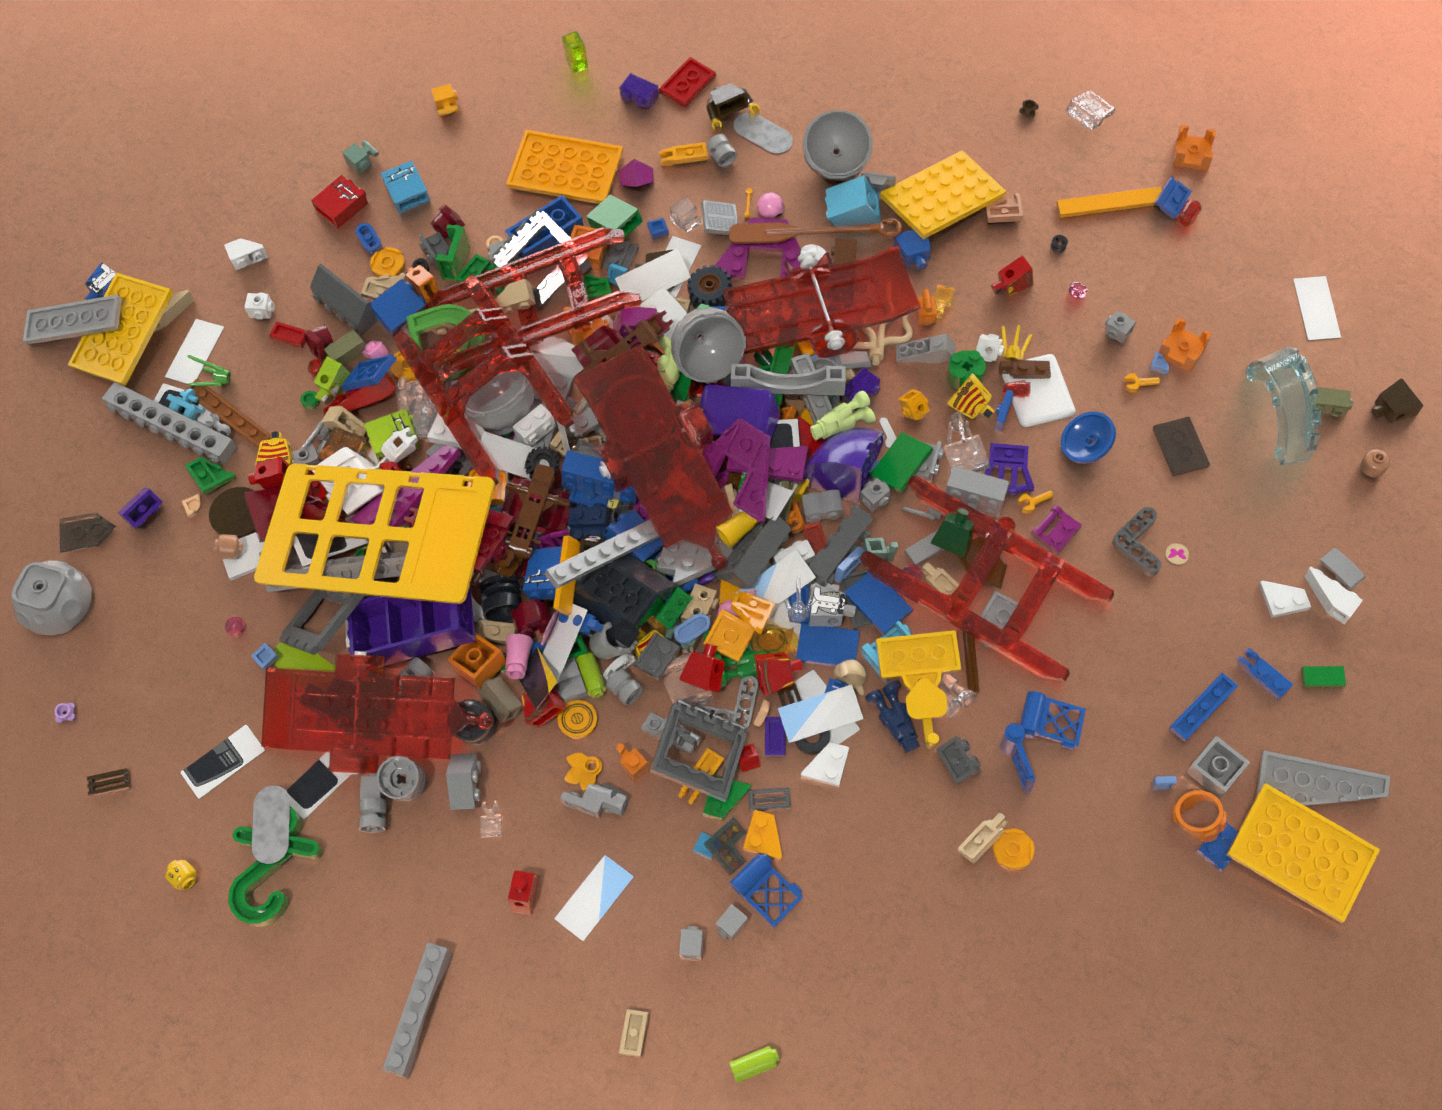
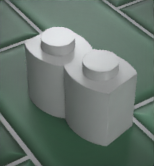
M839 490L802 495L805 522L818 523L823 519L833 521L843 516Z
M575 658L568 659L558 680L560 688L556 689L561 699H564L565 704L588 697Z

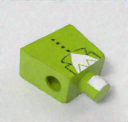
M326 357L314 380V384L319 388L315 398L322 403H325L328 396L336 398L344 391L341 385L350 375V372L341 363Z

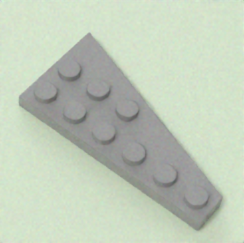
M1262 751L1256 797L1263 784L1266 783L1304 806L1386 798L1389 793L1391 776Z

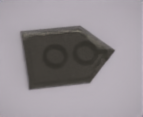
M98 513L59 519L60 553L98 547L116 526Z

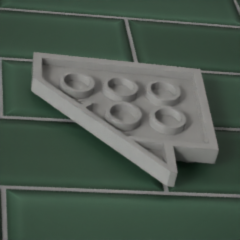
M676 529L666 536L657 572L675 575L673 583L678 587L721 567L737 544L730 549L722 542L718 535Z

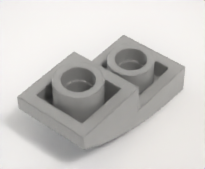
M1333 548L1320 559L1321 564L1334 573L1336 579L1350 590L1365 579V575L1336 548Z

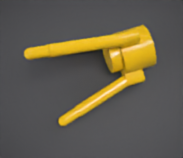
M1020 325L1016 329L1014 344L1010 345L1009 348H1007L1005 326L1001 327L1003 346H1005L1002 357L1005 358V361L1013 359L1023 360V355L1030 343L1032 334H1029L1022 350H1020V347L1017 346Z

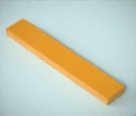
M1160 186L1057 200L1056 205L1060 218L1155 206L1154 202L1162 189Z

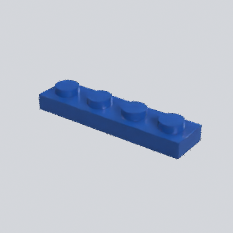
M1222 672L1169 727V730L1185 743L1235 691L1238 685Z

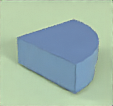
M1156 351L1150 370L1167 375L1169 364L1164 359V356Z

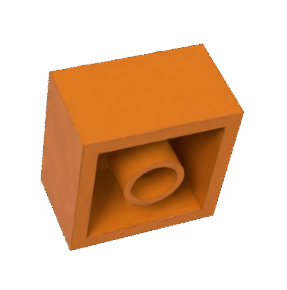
M475 633L476 641L460 645L447 661L455 673L481 690L482 684L487 679H492L506 664V658L499 648Z

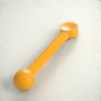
M751 188L746 189L747 202L746 212L744 213L745 218H750V197L753 194V190Z

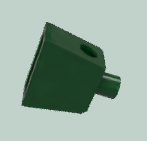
M959 508L956 514L949 513L931 540V544L965 558L971 548L974 523L967 520L969 512Z

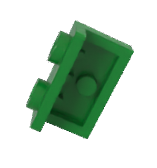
M677 587L655 616V620L670 630L690 603L692 597Z

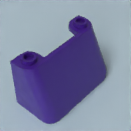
M706 385L701 395L699 408L703 409L702 416L707 425L705 426V431L698 429V434L695 435L698 443H711L713 435L722 436V433L726 429L731 428L738 419L747 421L772 438L780 417L774 395L765 389Z

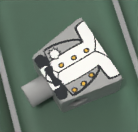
M815 585L809 626L839 627L842 624L843 616L855 617L856 606L845 604V593Z

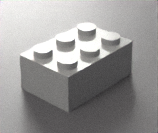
M953 466L947 483L944 503H948L952 507L966 508L970 512H980L988 517L999 518L1009 481Z

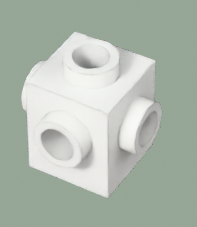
M248 293L244 309L249 318L270 319L275 305L269 294Z
M981 334L976 351L980 353L985 361L992 362L993 360L996 361L998 356H1002L1005 346L1002 345L1003 340L999 339V336Z

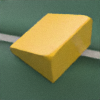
M808 478L803 479L802 483L798 482L793 492V498L800 503L802 502V495L807 494L810 489Z

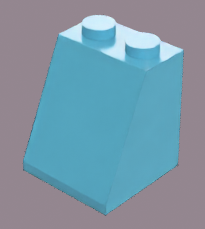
M864 175L826 189L825 202L828 209L826 216L828 221H831L836 227L881 222L879 194Z

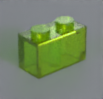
M575 31L562 36L565 58L573 73L588 68L585 44L578 32Z

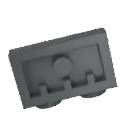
M440 232L427 238L420 234V248L423 252H427L426 257L429 263H434L435 267L439 269L435 260L437 254L448 255L449 246Z
M957 736L936 750L955 783L960 784L974 774L982 773L980 769V761L970 752L971 746L968 741Z

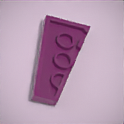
M808 446L770 448L768 478L802 483ZM730 457L728 458L727 471L748 474L749 469Z

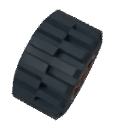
M705 265L702 266L703 269L698 268L696 273L691 274V278L688 279L687 289L690 302H692L694 308H698L700 304L714 307L728 306V304L732 303L734 296L732 280L725 269L721 270L719 266L715 268L714 265H710V267Z

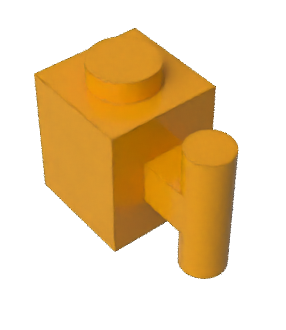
M451 84L431 89L439 116L459 111L456 104L458 95L456 90H452Z

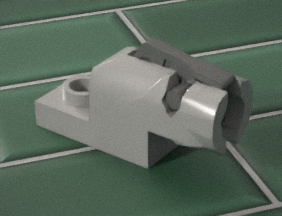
M651 712L641 726V731L660 740L667 718L663 719ZM677 724V730L670 748L674 750L678 748L692 755L695 752L693 744L699 746L701 736Z
M604 782L600 786L588 784L582 798L578 793L563 791L560 800L563 805L600 818L603 810L604 812L622 815L627 807L629 798H627L628 796L624 792Z

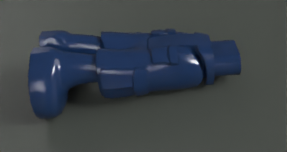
M893 681L882 689L892 709L887 707L879 689L867 694L865 699L867 703L875 705L881 713L878 717L883 726L889 730L899 747L902 746L905 753H909L920 747L917 741L918 736L913 723L907 713L906 704L898 700L897 693L900 690V684L898 681Z

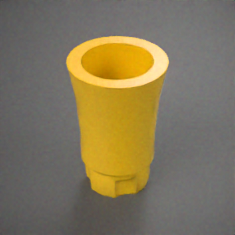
M741 511L725 523L715 527V531L722 542L732 549L759 521Z

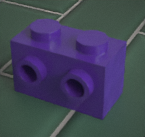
M144 487L118 514L131 527H140L150 514L155 513L160 508L159 505L163 502L149 488Z

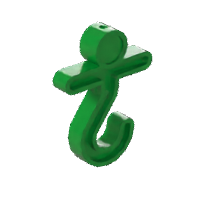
M291 807L289 815V845L284 857L272 864L261 863L258 860L255 861L234 879L229 889L228 903L231 912L238 920L252 927H264L274 923L284 914L289 904V898L284 893L273 891L263 905L252 907L249 901L252 891L279 870L282 864L291 856L316 860L323 853L322 847L316 841L297 837L302 830L303 822L301 816ZM237 827L233 831L232 837L238 844L252 848L253 828Z

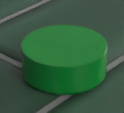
M306 391L302 394L300 401L304 408L314 409L319 405L320 401L315 398L316 392Z

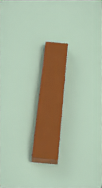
M188 386L184 390L193 389L196 392L195 397L198 398L197 403L210 413L217 414L223 423L257 449H259L261 441L270 440L271 434L208 386Z

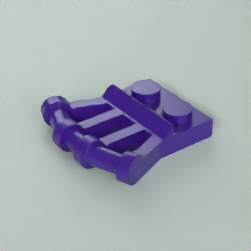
M991 443L989 465L984 474L990 476L992 470L996 468L998 469V478L1003 479L1004 469L1012 470L1011 485H1008L1007 493L1015 495L1024 491H1034V485L1027 468L1029 446ZM1017 470L1022 471L1025 484L1016 486Z

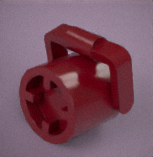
M442 205L439 208V214L431 221L433 229L436 232H440L445 238L449 237L446 229L447 225L465 226L459 215L447 205Z
M323 324L304 332V337L311 353L320 361L325 359L326 353L324 349L329 344L334 343L326 325Z

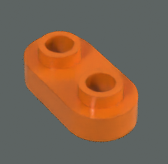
M793 498L791 505L793 508L790 510L787 524L792 528L790 532L796 534L804 529L805 520L799 504Z

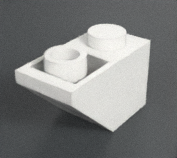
M240 238L224 245L235 270L268 258L263 245Z

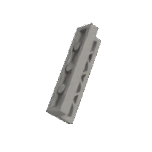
M809 353L791 358L790 370L792 374H802L816 370ZM801 394L814 425L817 420H820L825 414L832 411L833 408L827 395Z

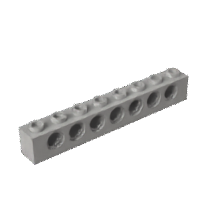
M116 382L112 384L102 397L106 404L105 407L113 413L118 412L127 420L131 418L139 426H147L155 434L161 433L166 439L170 441L175 440L186 449L189 447L200 456L204 454L214 463L220 462L225 465L237 449L231 438Z
M407 550L381 553L374 579L400 576ZM365 555L328 559L323 576L357 579L360 576ZM301 563L288 564L285 566L284 572L307 574L310 564L302 566ZM265 585L267 592L297 589Z

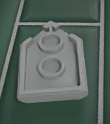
M995 591L977 621L984 647L987 648L1012 642L1030 609Z

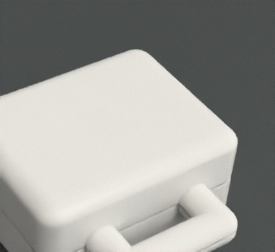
M1047 354L1026 359L1050 361V379H1014L1009 374H1002L1007 390L1014 393L1012 404L1021 426L1030 427L1075 415V406L1054 355Z

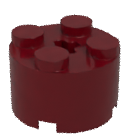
M540 599L528 600L520 603L516 611H514V608L511 610L516 634H524L532 639L533 637L544 635L552 618L551 610L546 600H544V603L540 602Z

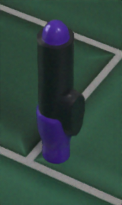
M720 568L705 575L699 580L700 584L704 585L719 580L720 578L715 574Z

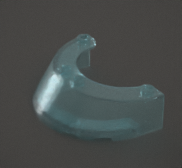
M1293 346L1283 347L1253 361L1246 368L1247 377L1252 382L1263 381L1267 386V390L1272 395V404L1276 408L1278 419V440L1274 449V455L1279 460L1280 465L1310 460L1316 451L1320 439V434L1317 433V425H1321V409H1317L1315 397H1319L1309 363L1304 356H1299L1297 348Z

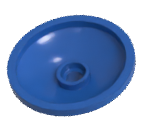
M1092 411L1080 414L1068 423L1062 433V451L1071 461L1086 464L1097 461L1112 448L1116 438L1115 425L1107 415L1101 412Z

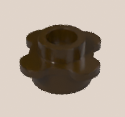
M1025 100L1022 103V108L1019 109V113L1034 117L1039 105L1033 100Z

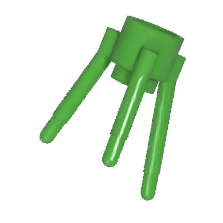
M192 355L187 356L189 359L210 367H202V369L213 373L212 378L216 380L215 382L189 383V386L222 387V384L229 383L231 378L230 370Z

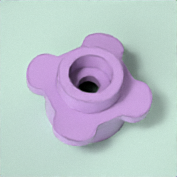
M71 702L57 705L55 707V721L62 723L66 720H74L73 709L75 705Z

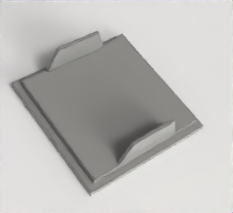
M861 171V176L864 175L875 188L880 200H882L880 192L891 186H896V176Z

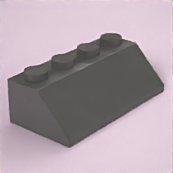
M319 264L310 285L313 299L318 303H323L327 311L330 313L334 312L336 317L341 322L345 321L351 330L354 329L355 332L357 331L363 335L377 323L370 303L326 267Z
M779 516L776 521L772 520L773 517L771 519L765 517L764 523L759 522L740 540L715 575L740 589L752 587L756 583V577L759 573L767 568L769 559L777 554V548L788 539V533L792 528Z

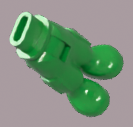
M745 650L739 663L728 657H723L721 653L716 651L715 658L724 661V668L734 665L737 667L732 670H723L721 687L725 686L727 681L732 678L738 677V679L742 680L743 678L757 675L753 655L778 653L780 650Z

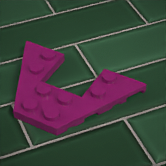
M752 217V218L750 219V221L748 222V223H773V222H780V223H785V224H788V225H789L788 221H787V220H784V219H770V218H755V217ZM795 237L776 243H732L714 265L715 268L719 266L721 270L725 269L731 279L745 280L749 250L783 253L780 282L814 285L812 277L806 274L800 267L801 262L798 261V257L801 254V248Z
M738 419L731 428L726 429L722 433L721 437L708 444L700 454L694 456V460L685 467H681L680 470L704 486L711 487L726 455L749 469V472L733 505L757 521L764 523L771 436L747 421Z

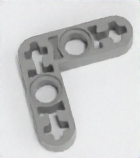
M753 676L741 680L734 711L705 705L698 707L709 711L710 717H712L711 713L718 716L721 714L726 715L728 718L727 726L730 725L731 721L738 723L741 720V713L745 714L744 721L747 724H743V726H745L744 732H746L751 726L758 693V681ZM752 682L753 686L750 688V695L746 694V685ZM744 699L751 702V706L747 709L740 706V702Z

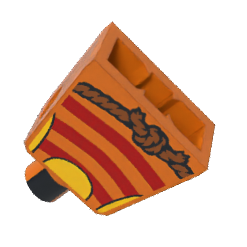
M421 265L409 268L406 271V277L413 286L415 294L423 297L428 308H431L443 299L434 276Z

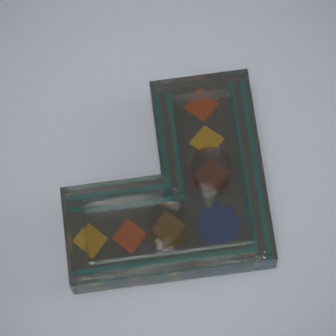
M734 817L703 843L729 876L746 862L733 845L747 832Z

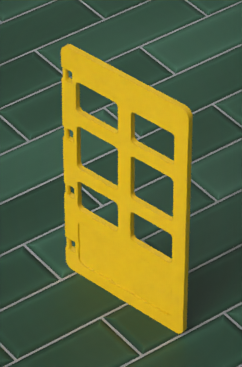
M291 464L285 473L254 580L261 585L461 604L465 601L495 489V482L490 477L479 476L468 477L451 474ZM308 470H315L314 475H307ZM359 474H367L366 479H358ZM411 478H419L418 483H411ZM312 481L334 482L324 519L321 521L300 519L310 483ZM465 481L473 482L472 487L464 486ZM350 484L385 486L374 524L338 522ZM401 487L424 489L416 521L412 528L389 526L397 494ZM297 533L319 535L307 574L284 572L294 536ZM334 537L369 539L359 578L349 579L323 576ZM385 541L409 543L400 579L397 583L374 581Z

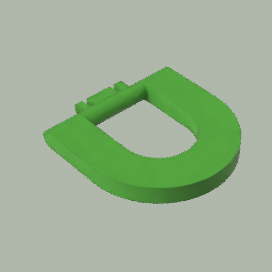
M446 304L406 317L411 338L405 340V345L408 346L406 347L407 355L411 362L409 363L410 368L417 367L421 388H427L461 377L468 373L479 361L484 349V331L479 320L466 308ZM448 325L459 327L463 333V345L460 351L451 358L425 365L419 335Z

